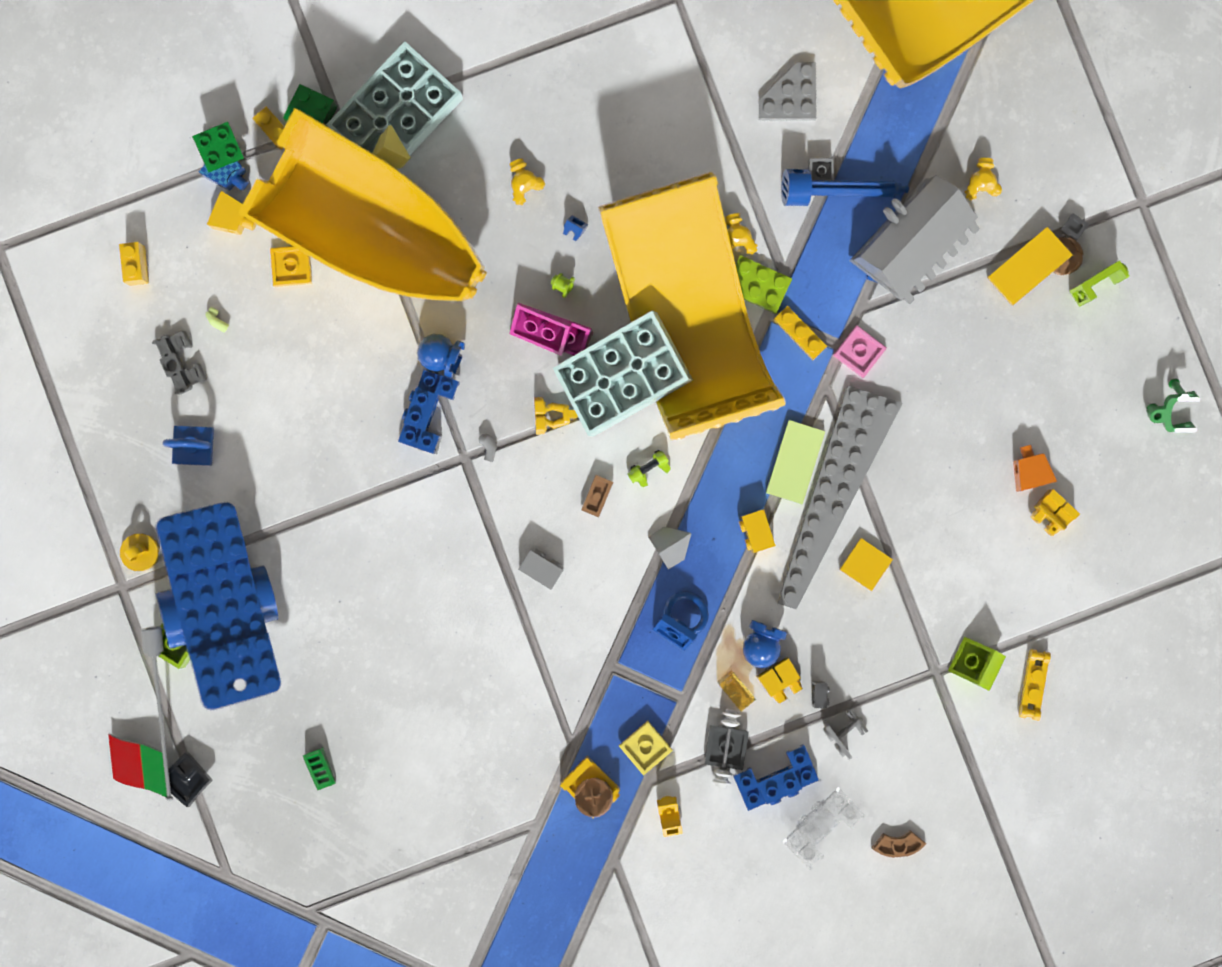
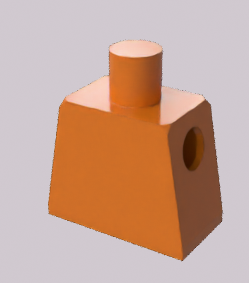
M1032 445L1020 447L1023 459L1013 462L1017 492L1057 482L1044 453L1034 455Z

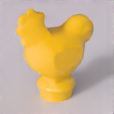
M523 158L512 161L509 165L510 171L515 173L511 180L512 195L514 196L512 201L516 205L522 206L526 202L525 193L530 190L544 189L545 181L543 178L535 176L533 172L525 170L527 163L524 162Z
M978 159L976 166L979 168V171L971 176L967 190L964 191L966 194L965 198L969 199V201L976 199L979 191H985L991 196L996 197L1001 194L1002 187L997 183L996 176L991 171L994 168V159Z
M740 213L725 216V224L730 227L727 232L731 249L744 246L747 254L753 255L757 252L756 247L758 245L752 239L750 230L740 225L743 220Z

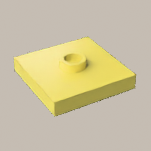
M648 720L619 744V747L643 776L673 751Z

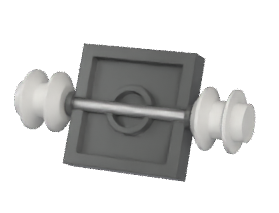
M728 708L726 712H722L726 716L724 720H721L726 727L710 725L704 762L705 765L720 767V769L713 771L717 777L712 781L716 783L715 786L723 788L731 784L728 781V777L733 774L727 770L728 768L743 770L749 733L745 730L733 729L740 725L737 722V717L741 716V714H738V710Z

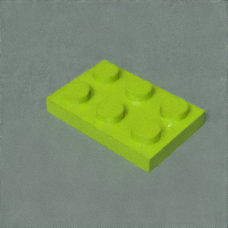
M740 255L736 269L744 300L776 314L792 278Z

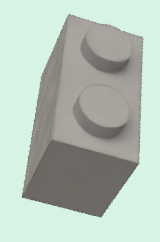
M538 549L535 551L530 550L518 570L552 590L563 572V569H561L562 564L554 559L551 562L544 558L546 554Z

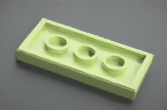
M788 420L766 490L767 494L803 504L825 431Z

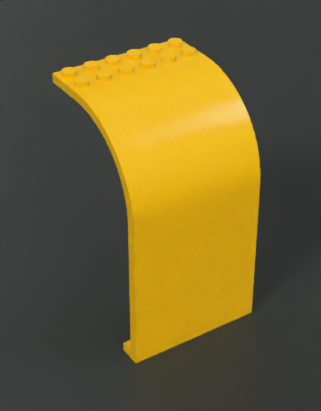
M1035 0L833 1L836 5L841 4L842 7L839 10L847 21L852 20L851 28L859 38L861 36L864 38L861 42L870 54L872 52L875 54L873 60L881 70L883 68L886 70L884 76L892 86L895 84L898 88H905L922 80L958 57Z
M713 172L598 206L630 322L632 323L651 311L657 312L693 379L690 383L656 401L659 413L671 440H680L690 434H700L707 429L719 428L723 424L738 422L742 418L757 416L761 412L768 410H777L780 406L785 405L784 397L773 382L765 366L750 324L716 184L718 183Z

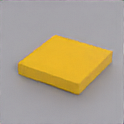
M294 246L270 248L274 287L312 284L309 255Z
M860 538L839 570L872 591L893 559Z

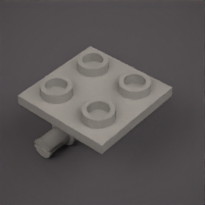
M850 709L852 715L849 711L846 712L852 723L837 734L826 720L823 721L825 734L830 741H836L834 745L842 757L846 755L849 760L852 756L840 739L855 726L861 735L865 734L863 730L866 733L868 732L862 723V718L858 717L853 709Z

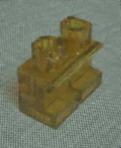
M732 670L717 681L741 712L756 700Z

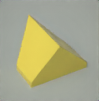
M389 125L380 135L372 154L389 163L394 168L400 169L403 168L411 157L392 125Z

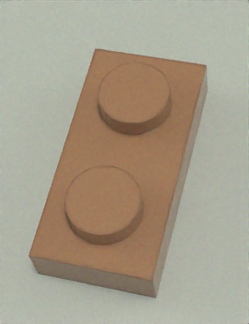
M595 475L581 511L599 518L613 482Z

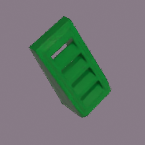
M323 747L303 755L317 791L336 784ZM319 756V760L312 762V758ZM317 764H323V766L320 768H314V766ZM323 770L326 771L325 774L320 775V776H317V774H316V773H318V772H320V771H323ZM326 777L329 778V781L320 784L319 780Z

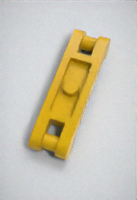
M1034 649L1029 651L1019 707V717L1021 718L1031 717L1032 720H1040L1048 664L1051 659L1050 652L1044 651L1040 653ZM1036 660H1041L1040 666L1035 665ZM1028 703L1034 704L1033 710L1027 708Z

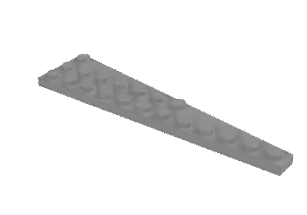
M849 385L847 386L778 599V604L797 609L903 403Z

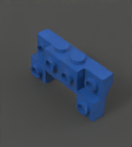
M423 370L418 387H416L415 391L412 390L409 396V401L411 402L409 409L406 408L402 416L404 426L398 442L435 454V448L441 436L428 432L440 396L454 401V395L460 382Z
M804 744L795 750L786 751L791 763L790 766L760 779H755L750 767L744 772L733 774L748 811L764 804H778L781 802V798L786 796L789 798L799 794L803 787L819 781Z

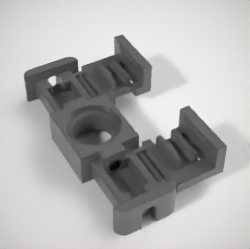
M180 331L172 336L163 335L160 337L161 339L152 341V344L157 345L162 359L159 360L166 376L171 377L177 390L174 394L181 395L193 388L190 384L194 385L202 380H207L201 364L193 365V368L190 370L185 369L179 354L175 353L180 352L179 349L182 347L185 349L193 347L186 331ZM171 360H175L177 363V367L174 370H170L168 367V363Z

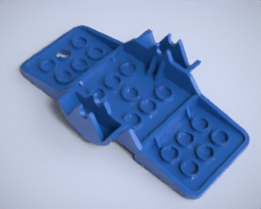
M223 502L160 518L156 524V530L171 589L155 593L169 649L186 645L203 706L206 709L215 710L278 691L281 686V679L265 625L267 622L278 620L276 601L265 566L250 568L235 507L231 503ZM238 679H243L246 683L245 688L241 691L236 690L234 687V683Z

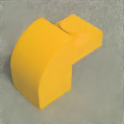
M665 796L657 800L663 836L683 834L676 796Z

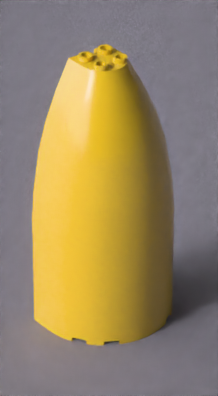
M295 108L276 142L279 146L286 148L268 181L256 179L238 213L322 264L383 291L432 300L465 301L472 299L478 290L475 288L479 281L482 282L487 272L484 271L485 267L469 240L442 206L410 178L389 163Z

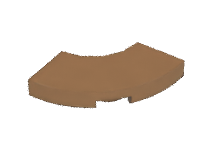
M910 830L900 837H891L883 833L871 848L881 855L895 858L913 855L920 851L926 843Z

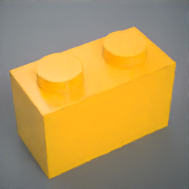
M139 242L119 244L123 282L130 286L149 284L145 246Z
M764 509L740 517L741 521L738 522L741 531L746 533L747 539L744 541L748 551L751 550L752 553H756L776 546Z

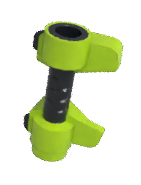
M655 451L652 456L653 460L642 467L639 465L631 466L630 472L627 473L631 482H638L641 487L648 486L645 473L656 466L665 473H668L671 467L663 451Z

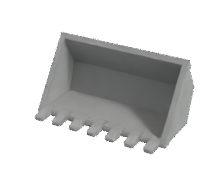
M937 175L929 179L926 178L903 203L896 198L893 199L891 203L896 211L893 212L890 208L885 207L883 210L887 217L885 223L849 260L899 300L904 298L908 304L914 301V297L910 293L913 287L919 292L925 289L921 281L924 275L932 281L936 277L932 267L937 264L943 269L947 265L943 255L948 252L950 256L955 257L958 251L953 244L957 240L962 245L967 244L969 240L964 232L968 228L974 234L979 231V227L975 222L978 217L971 209L960 189Z

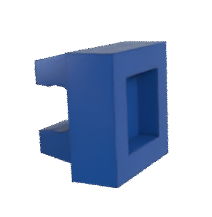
M572 215L564 224L563 234L567 235L570 231H573L575 234L573 240L577 241L586 231L588 224Z

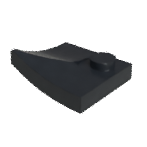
M185 752L168 769L171 794L186 807H190L200 793L213 781L189 752Z

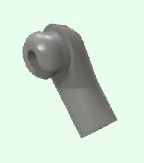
M482 434L479 437V443L483 444L486 449L484 460L493 462L497 445L490 435Z

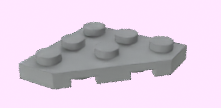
M797 62L759 100V121L816 120V62Z

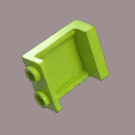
M1119 260L1069 292L1078 306L1081 307L1097 298L1092 286L1107 277L1115 285L1130 277L1128 274L1129 270Z

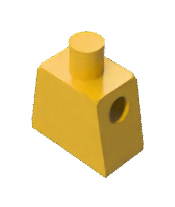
M220 191L207 222V225L212 229L238 235L242 234L244 227L253 231L257 224L240 215L238 212L243 204Z

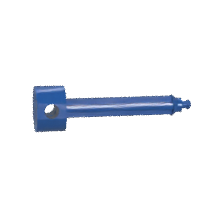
M785 169L781 184V197L784 206H808L811 196L895 197L896 195H901L902 192H909V186H902L901 183H896L895 181L812 180L809 169Z

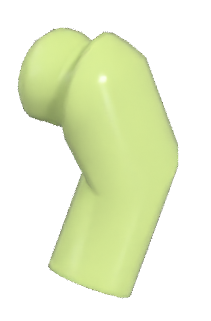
M210 307L208 312L205 313L206 318L213 327L225 333L229 324L216 317L218 310Z

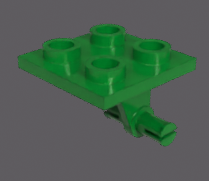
M229 122L192 136L208 173L244 159Z

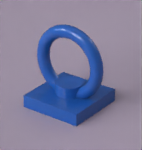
M174 426L173 439H165L163 441V446L173 448L172 464L212 466L214 428Z
M683 591L675 593L665 603L664 615L652 630L685 651L694 642L697 634L705 628L709 616L708 608L705 602L692 592ZM688 599L699 607L701 619L695 627L688 629L684 622L672 618L671 610L678 600Z

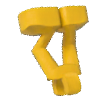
M534 397L536 435L545 434L547 425L555 429L569 424L570 419L578 417L575 410H569V405L553 402L546 405L543 397ZM555 410L562 412L563 417L552 421L547 419L545 414L548 411Z

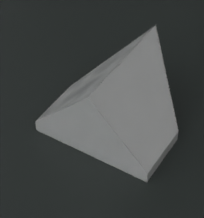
M663 527L648 537L668 570L685 560L691 533Z

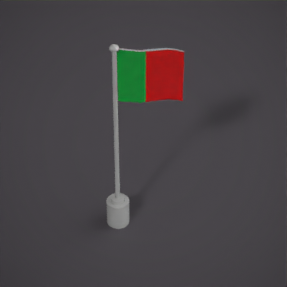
M154 626L141 629L143 653L148 654V657H152L162 751L146 744L123 740L110 733L108 737L113 779L127 786L150 790L166 797L167 801H172L173 796H171L156 658V656L160 655V652L164 651L162 628Z

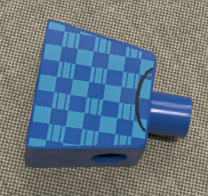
M238 161L209 173L205 164L199 170V173L206 179L228 191L234 186L243 191L249 183L242 177L246 170Z

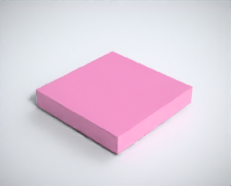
M856 325L833 356L861 378H864L887 347Z

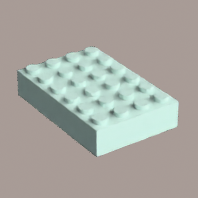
M404 41L326 125L370 153H373L380 135L389 125H392L410 156L463 98L458 89Z
M654 311L645 314L553 368L588 436H595L693 381L658 313Z

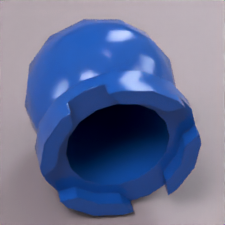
M431 334L424 337L419 343L417 357L422 366L428 370L436 372L444 370V376L452 379L462 360L459 354L461 349H465V343L457 340L455 344H452L450 339L442 334Z
M751 620L749 628H752L753 632L743 642L745 660L756 668H768L779 658L781 652L779 641L786 639L787 632L775 627L769 630L766 629V625H763V623Z

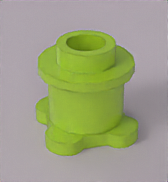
M563 273L555 274L551 280L552 290L562 292V297L566 298L574 287L575 278L571 277L568 279L563 276Z

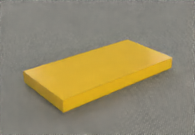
M1046 227L987 278L1013 306L1067 261L1072 254L1054 233Z

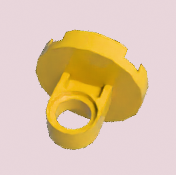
M143 533L133 534L122 542L120 558L128 569L146 571L157 563L160 548L152 536Z

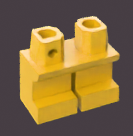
M1050 489L1034 506L1035 510L1031 518L1038 524L1046 518L1050 523L1044 530L1050 536H1054L1059 531L1065 530L1080 513L1054 489Z
M788 657L773 665L774 670L770 667L756 676L769 696H773L779 704L787 699L783 692V689L789 686L793 694L803 689L799 681L800 676Z

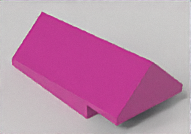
M518 303L510 334L560 356L564 352L575 356L587 349L593 331L592 328Z

